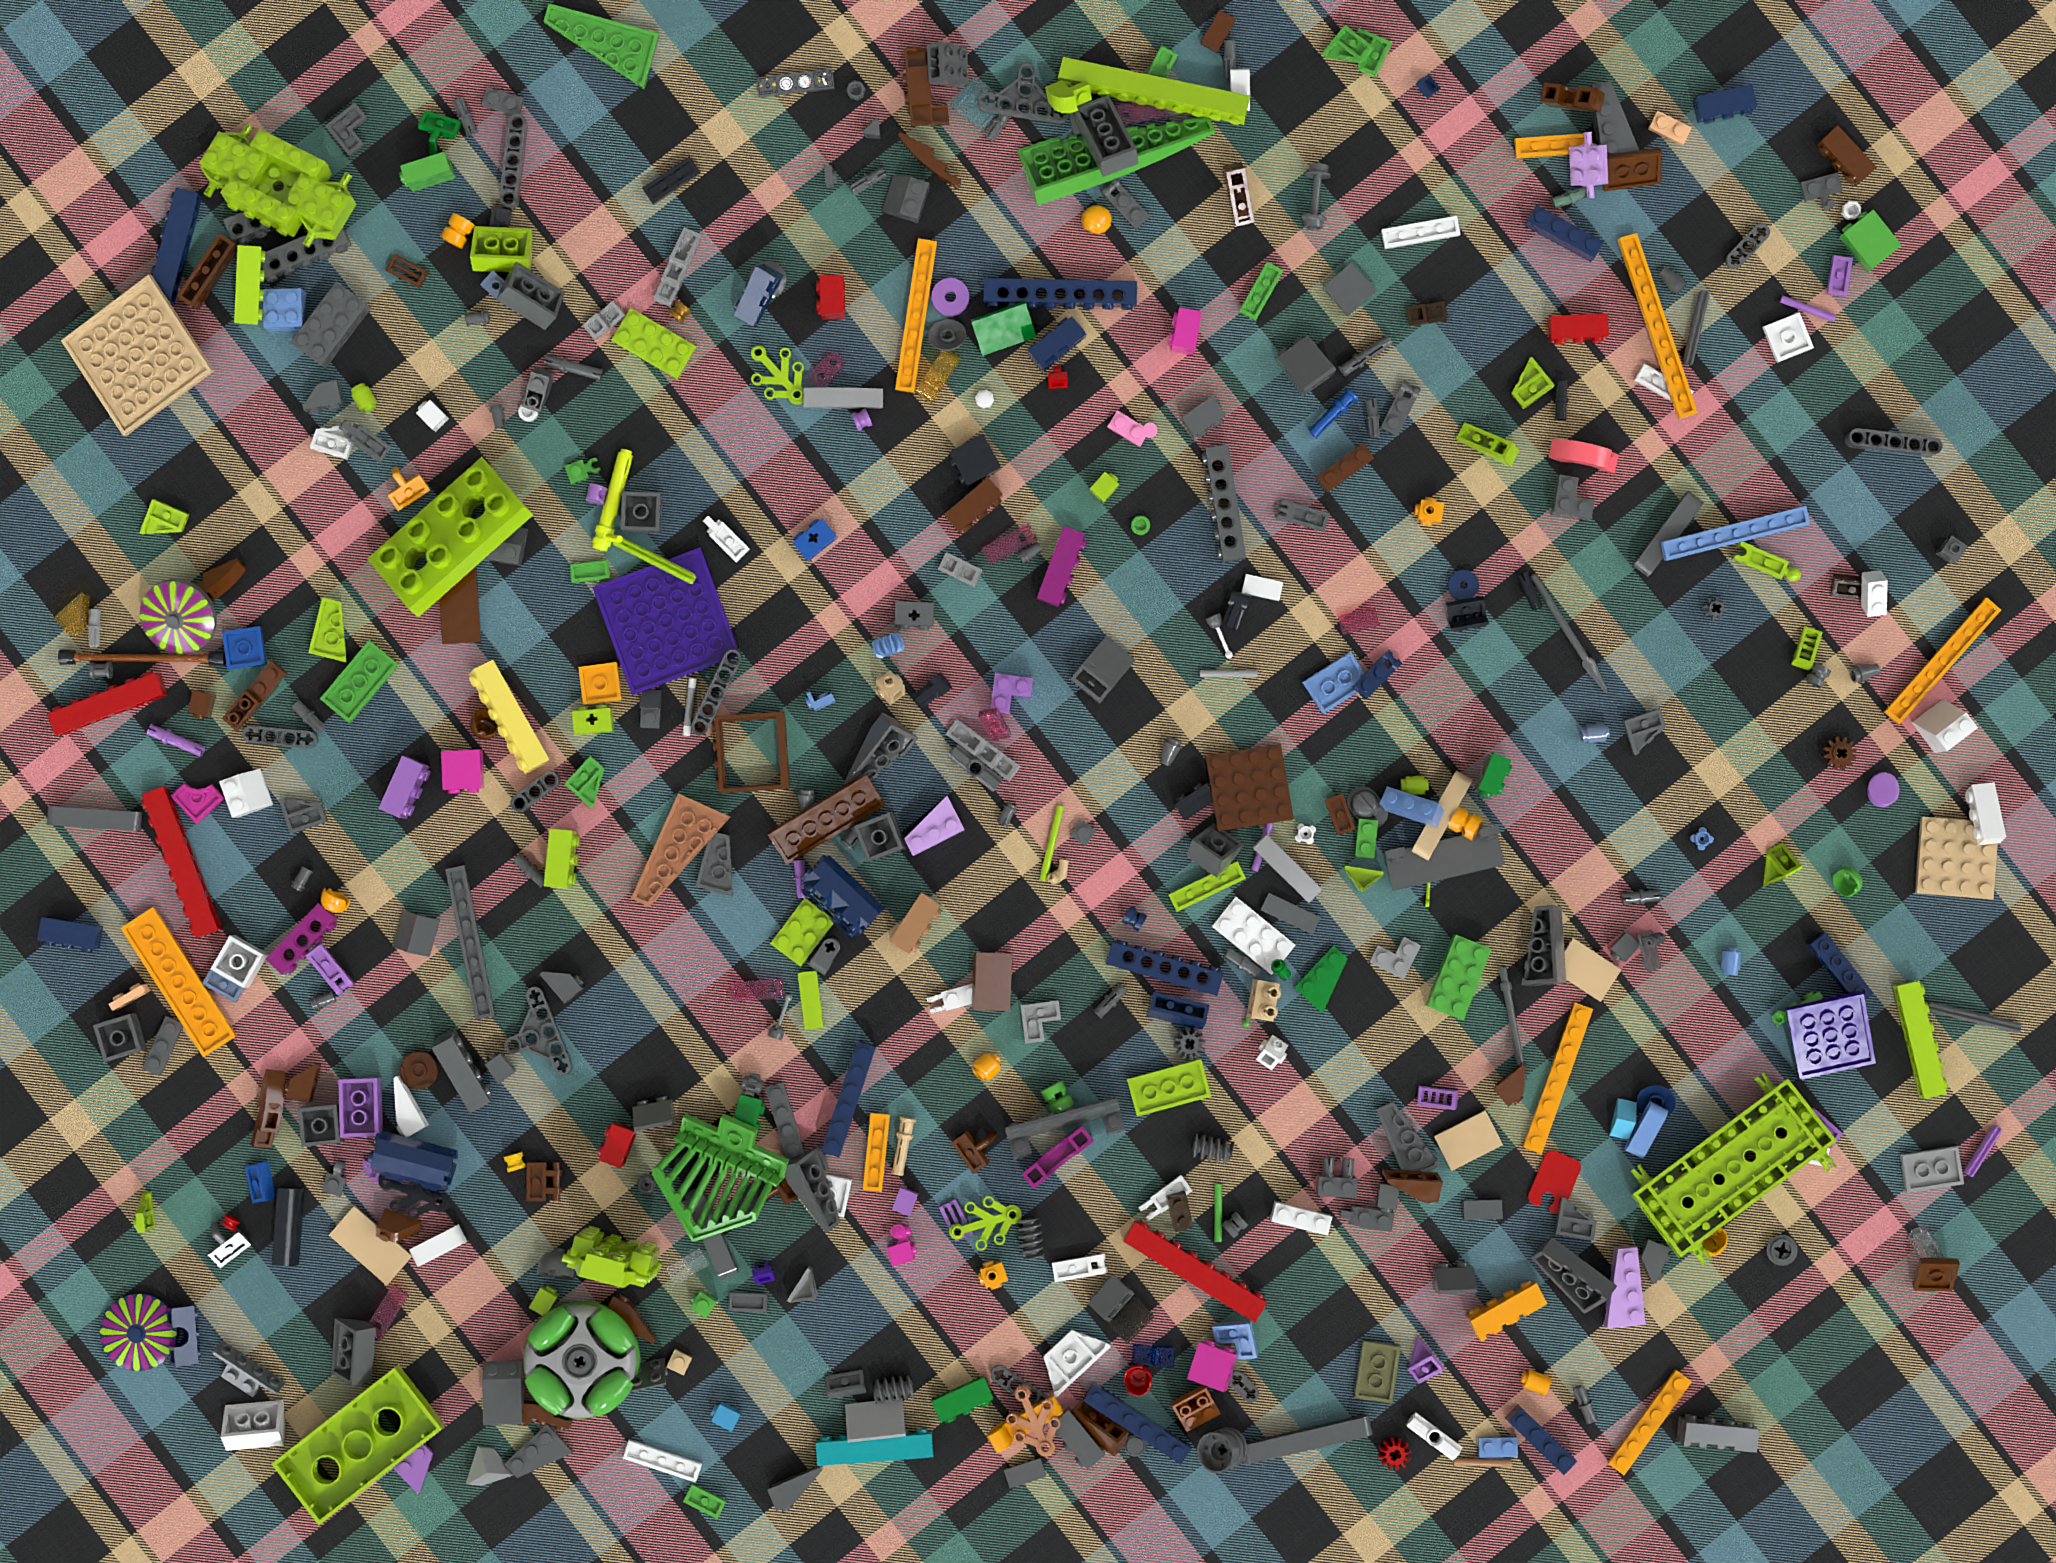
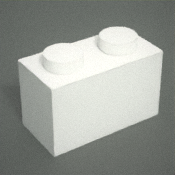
M1881 570L1862 573L1861 608L1867 617L1887 615L1888 580Z

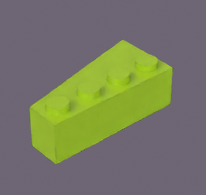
M238 245L234 323L258 325V320L262 321L263 309H259V301H263L264 291L260 289V282H264V270H261V262L265 263V251H261L262 246Z

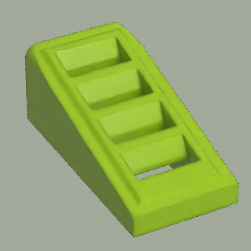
M1807 626L1803 627L1791 665L1805 670L1811 669L1821 640L1822 631ZM1806 634H1807V635H1810V636L1815 637L1816 639L1813 640V639L1807 638V637H1805V636H1806ZM1806 642L1808 644L1813 645V647L1805 645L1803 643ZM1801 650L1810 652L1811 654L1809 655L1807 653L1801 652Z

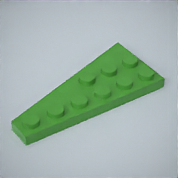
M548 3L543 21L546 25L645 90L660 36L659 33Z

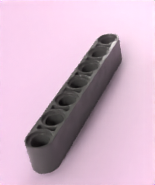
M1359 1415L1247 1441V1455L1243 1464H1253L1371 1436L1373 1432L1369 1415Z

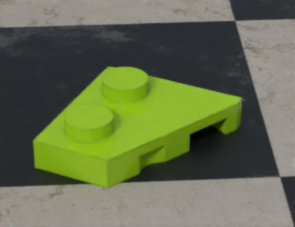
M1533 357L1529 358L1518 383L1512 391V396L1523 409L1554 387L1553 382Z
M152 499L139 533L183 532L189 514L161 501Z
M151 1191L143 1192L135 1213L136 1217H134L133 1222L137 1233L155 1229Z

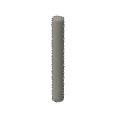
M1200 670V677H1257L1258 674L1257 670Z

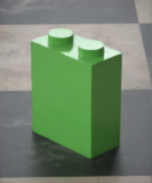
M445 152L401 165L402 172H399L402 183H405L406 188L409 187L413 192L456 178L452 162Z
M1874 210L1870 213L1863 212L1857 217L1858 222L1854 225L1849 223L1842 229L1844 233L1839 236L1867 272L1902 246Z

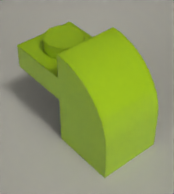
M1061 80L1045 87L1048 103L1057 112L1078 111V105L1092 100L1090 86L1087 81L1068 87Z

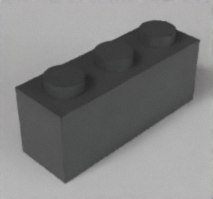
M1067 1407L1058 1416L1061 1419V1425L1056 1430L1055 1436L1057 1438L1060 1436L1064 1441L1062 1444L1069 1453L1072 1451L1077 1456L1075 1460L1081 1468L1085 1466L1088 1470L1105 1456V1451L1095 1442L1072 1414L1070 1408ZM1053 1420L1052 1424L1057 1426L1058 1421Z

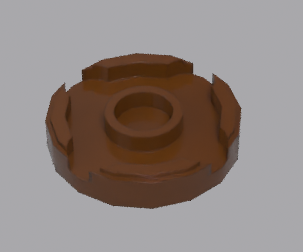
M417 1051L407 1055L400 1066V1076L403 1082L416 1090L431 1086L437 1080L439 1074V1066L436 1059L430 1053L424 1051Z

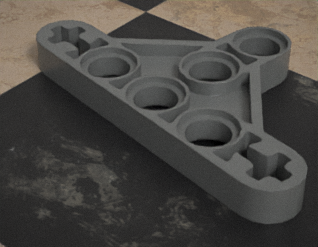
M1029 63L1022 64L1017 71L1016 80L999 93L984 92L977 100L979 110L999 115L1055 124L1065 123L1070 113H1062L1063 117L1061 118L1057 114L1058 112L1048 103L1047 95L1035 82V68ZM1028 69L1031 72V76H1023L1021 70ZM1020 87H1027L1030 93L1027 95L1022 94ZM984 99H987L988 106L983 102ZM1006 101L1010 108L1002 109L1000 102ZM1024 104L1028 107V111L1021 112L1018 106ZM1037 108H1045L1047 114L1040 115L1037 112Z
M531 987L526 992V999L530 1009L519 1034L506 1039L504 1048L510 1054L523 1050L529 1051L551 1061L558 1075H567L572 1070V1062L545 993L540 987ZM533 990L540 993L538 996L539 1002L544 1001V1004L538 1005L535 1008L533 1004H537L536 999L530 996L533 994ZM541 1007L545 1008L548 1013L544 1019L539 1018L537 1015V1010ZM548 1025L554 1028V1034L550 1037L544 1033V1028ZM530 1032L534 1033L537 1037L535 1043L532 1044L526 1040V1036ZM510 1040L518 1042L517 1050L509 1049L508 1043ZM554 1043L561 1046L559 1054H554L551 1051V1046ZM565 1055V1058L561 1059L564 1064H568L566 1072L558 1069L561 1063L559 1060L555 1062L554 1058Z

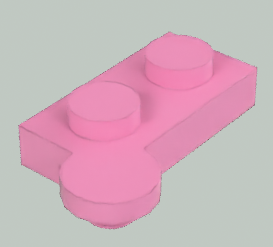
M1118 410L1107 428L1138 447L1142 445L1146 437L1153 438L1158 432L1157 426L1154 423H1146L1142 426Z

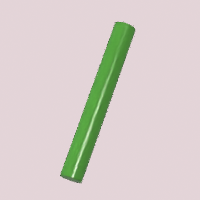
M1221 1183L1214 1184V1242H1222Z

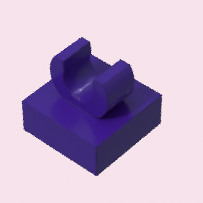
M767 1260L764 1261L765 1266L759 1268L758 1264L754 1263L755 1270H752V1275L757 1285L775 1280L774 1272Z

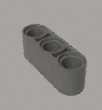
M552 771L543 773L513 796L510 801L512 809L517 812H525L560 785L561 778L559 774ZM549 775L555 776L556 781L553 785H548L546 782ZM535 786L540 789V794L537 797L531 794V790ZM519 798H523L525 801V805L521 809L516 806V801Z

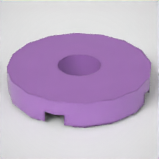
M946 278L935 285L932 290L931 299L934 308L944 316L953 317L961 314L968 306L969 292L962 281L956 278ZM947 293H954L956 299L953 302L946 301L945 295Z

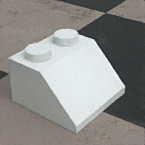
M261 769L238 774L219 781L232 818H239L274 805Z

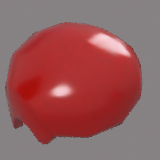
M1131 1365L1125 1371L1123 1379L1127 1392L1136 1397L1144 1396L1151 1388L1152 1374L1144 1365Z

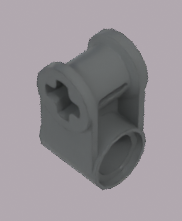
M835 938L826 939L814 954L808 966L825 976L840 950L839 941ZM833 942L835 950L828 951L826 944Z

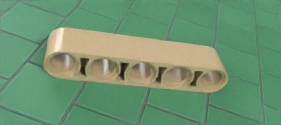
M1458 771L1454 773L1438 802L1445 810L1438 828L1426 824L1411 852L1429 860L1473 779Z

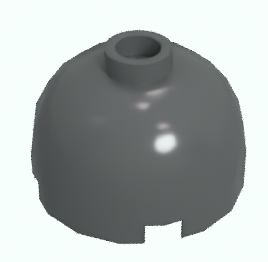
M555 1248L554 1252H547L541 1257L537 1274L553 1279L557 1277L563 1278L562 1280H574L576 1271L567 1267L568 1263L562 1262V1257L566 1250Z

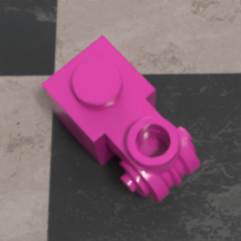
M894 1224L890 1232L892 1237L898 1238V1242L887 1246L892 1267L915 1260V1254H918L915 1243H911L909 1236L912 1235L909 1224Z

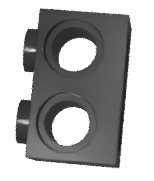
M244 212L223 219L231 241L238 245H244L249 242V239L254 237L262 238L267 235V232L271 231L270 228L262 224L254 228L253 223L258 219L254 218L252 220L243 214ZM242 226V233L236 235V228Z

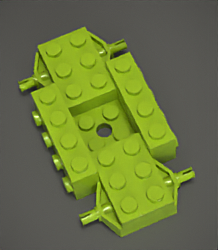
M246 123L240 133H217L199 162L201 170L209 180V185L203 193L204 195L211 198L215 189L221 188L220 193L230 209L234 211L240 210L244 212L243 214L252 220L256 218L260 220L262 225L268 228L272 226L284 236L288 234L294 237L303 223L308 230V234L302 243L307 247H310L314 238L330 240L337 238L357 205L346 186L352 178L350 174L345 172L339 182H328L332 172L326 161L261 129L258 130L250 143L248 135L254 127ZM283 184L284 188L281 191H275V186Z
M589 1226V1228H585L574 1238L572 1247L562 1257V1262L568 1263L567 1267L575 1269L577 1276L621 1288L629 1284L644 1287L657 1276L658 1270H661L663 1263L657 1261L661 1248L656 1246L657 1243L651 1241L641 1243L633 1239L624 1241L621 1240V1236L614 1234L603 1239L604 1232H600V1228Z

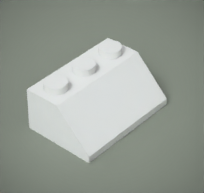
M283 1400L225 1405L221 1439L226 1451L284 1445L286 1427Z

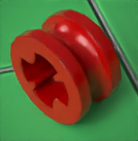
M225 1214V1219L220 1222L221 1225L236 1231V1225L240 1224V1221L229 1214Z

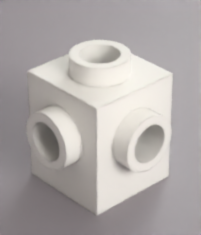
M1272 1035L1268 1041L1264 1039L1258 1049L1261 1051L1256 1060L1270 1070H1273L1278 1062L1281 1064L1287 1056L1285 1051L1288 1045Z

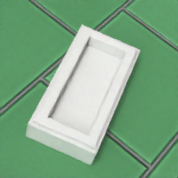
M1246 574L1242 593L1279 601L1283 582Z

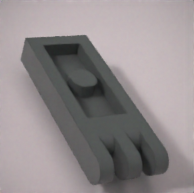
M1280 499L1279 504L1285 505L1286 508H1277V511L1284 513V515L1276 514V519L1325 532L1330 513Z

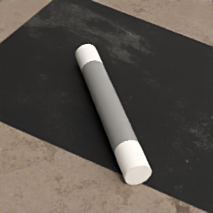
M689 678L682 734L684 736H690L697 680Z

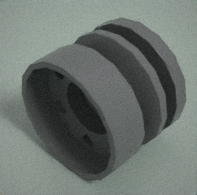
M1224 1427L1204 1435L1199 1440L1197 1446V1456L1200 1464L1212 1473H1221L1240 1465L1247 1455V1442L1244 1436L1232 1427Z

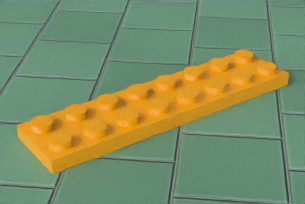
M155 907L150 908L121 927L124 935L203 1057L237 1036L206 986L202 984L201 978Z

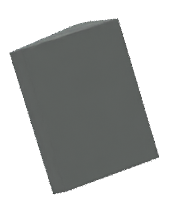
M402 910L392 947L408 953L430 957L440 920Z

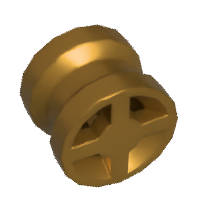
M676 300L673 309H669L668 314L683 324L685 317L690 315L692 311Z

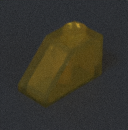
M81 592L54 617V620L70 636L80 635L85 631V626L88 624L90 596L86 593Z

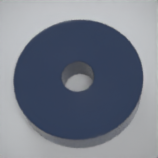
M1459 570L1449 578L1448 591L1456 600L1473 598L1479 589L1478 578L1471 571ZM1461 582L1466 583L1467 586L1465 589H1462L1460 587Z

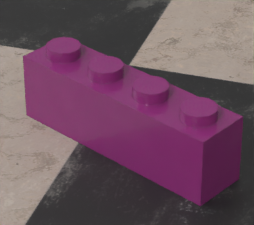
M1063 526L1037 600L1059 607L1060 603L1064 604L1067 593H1064L1066 585L1070 586L1074 577L1071 575L1073 567L1077 569L1080 557H1077L1079 550H1084L1087 542L1084 539V533Z

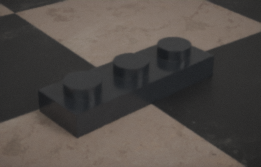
M689 156L642 189L651 203L655 205L701 173Z

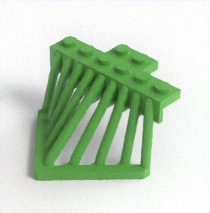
M686 1113L683 1116L680 1131L674 1138L677 1144L652 1170L653 1178L693 1242L756 1221L772 1187H777L784 1179L789 1159L755 1144L758 1128L726 1114L721 1116L719 1126L716 1127ZM685 1146L688 1147V1151L666 1177L663 1169ZM699 1152L696 1163L676 1193L672 1187L673 1181L694 1154ZM710 1157L708 1168L685 1209L681 1200L707 1158ZM721 1162L715 1184L697 1223L694 1224L691 1219L692 1213L717 1165ZM732 1167L729 1181L714 1213L708 1221L707 1227L703 1228L728 1171ZM743 1172L742 1180L723 1216L722 1222L717 1223L740 1173ZM751 1177H754V1182L738 1210L737 1216L732 1218ZM762 1181H764L765 1186L751 1212L746 1213Z

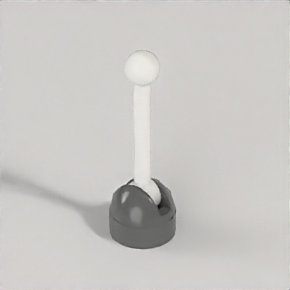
M1220 613L1206 618L1207 624L1217 630L1226 652L1225 657L1231 658L1233 654L1229 651L1220 630L1222 624Z

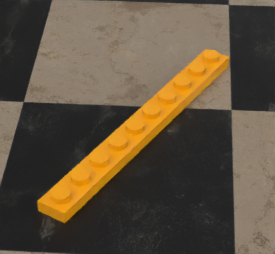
M1635 233L1621 237L1617 241L1677 418L1679 420L1695 415L1698 411L1638 234Z

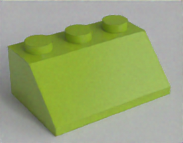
M474 226L470 254L473 271L491 272L493 270L494 272L509 273L516 262L531 271L532 229Z

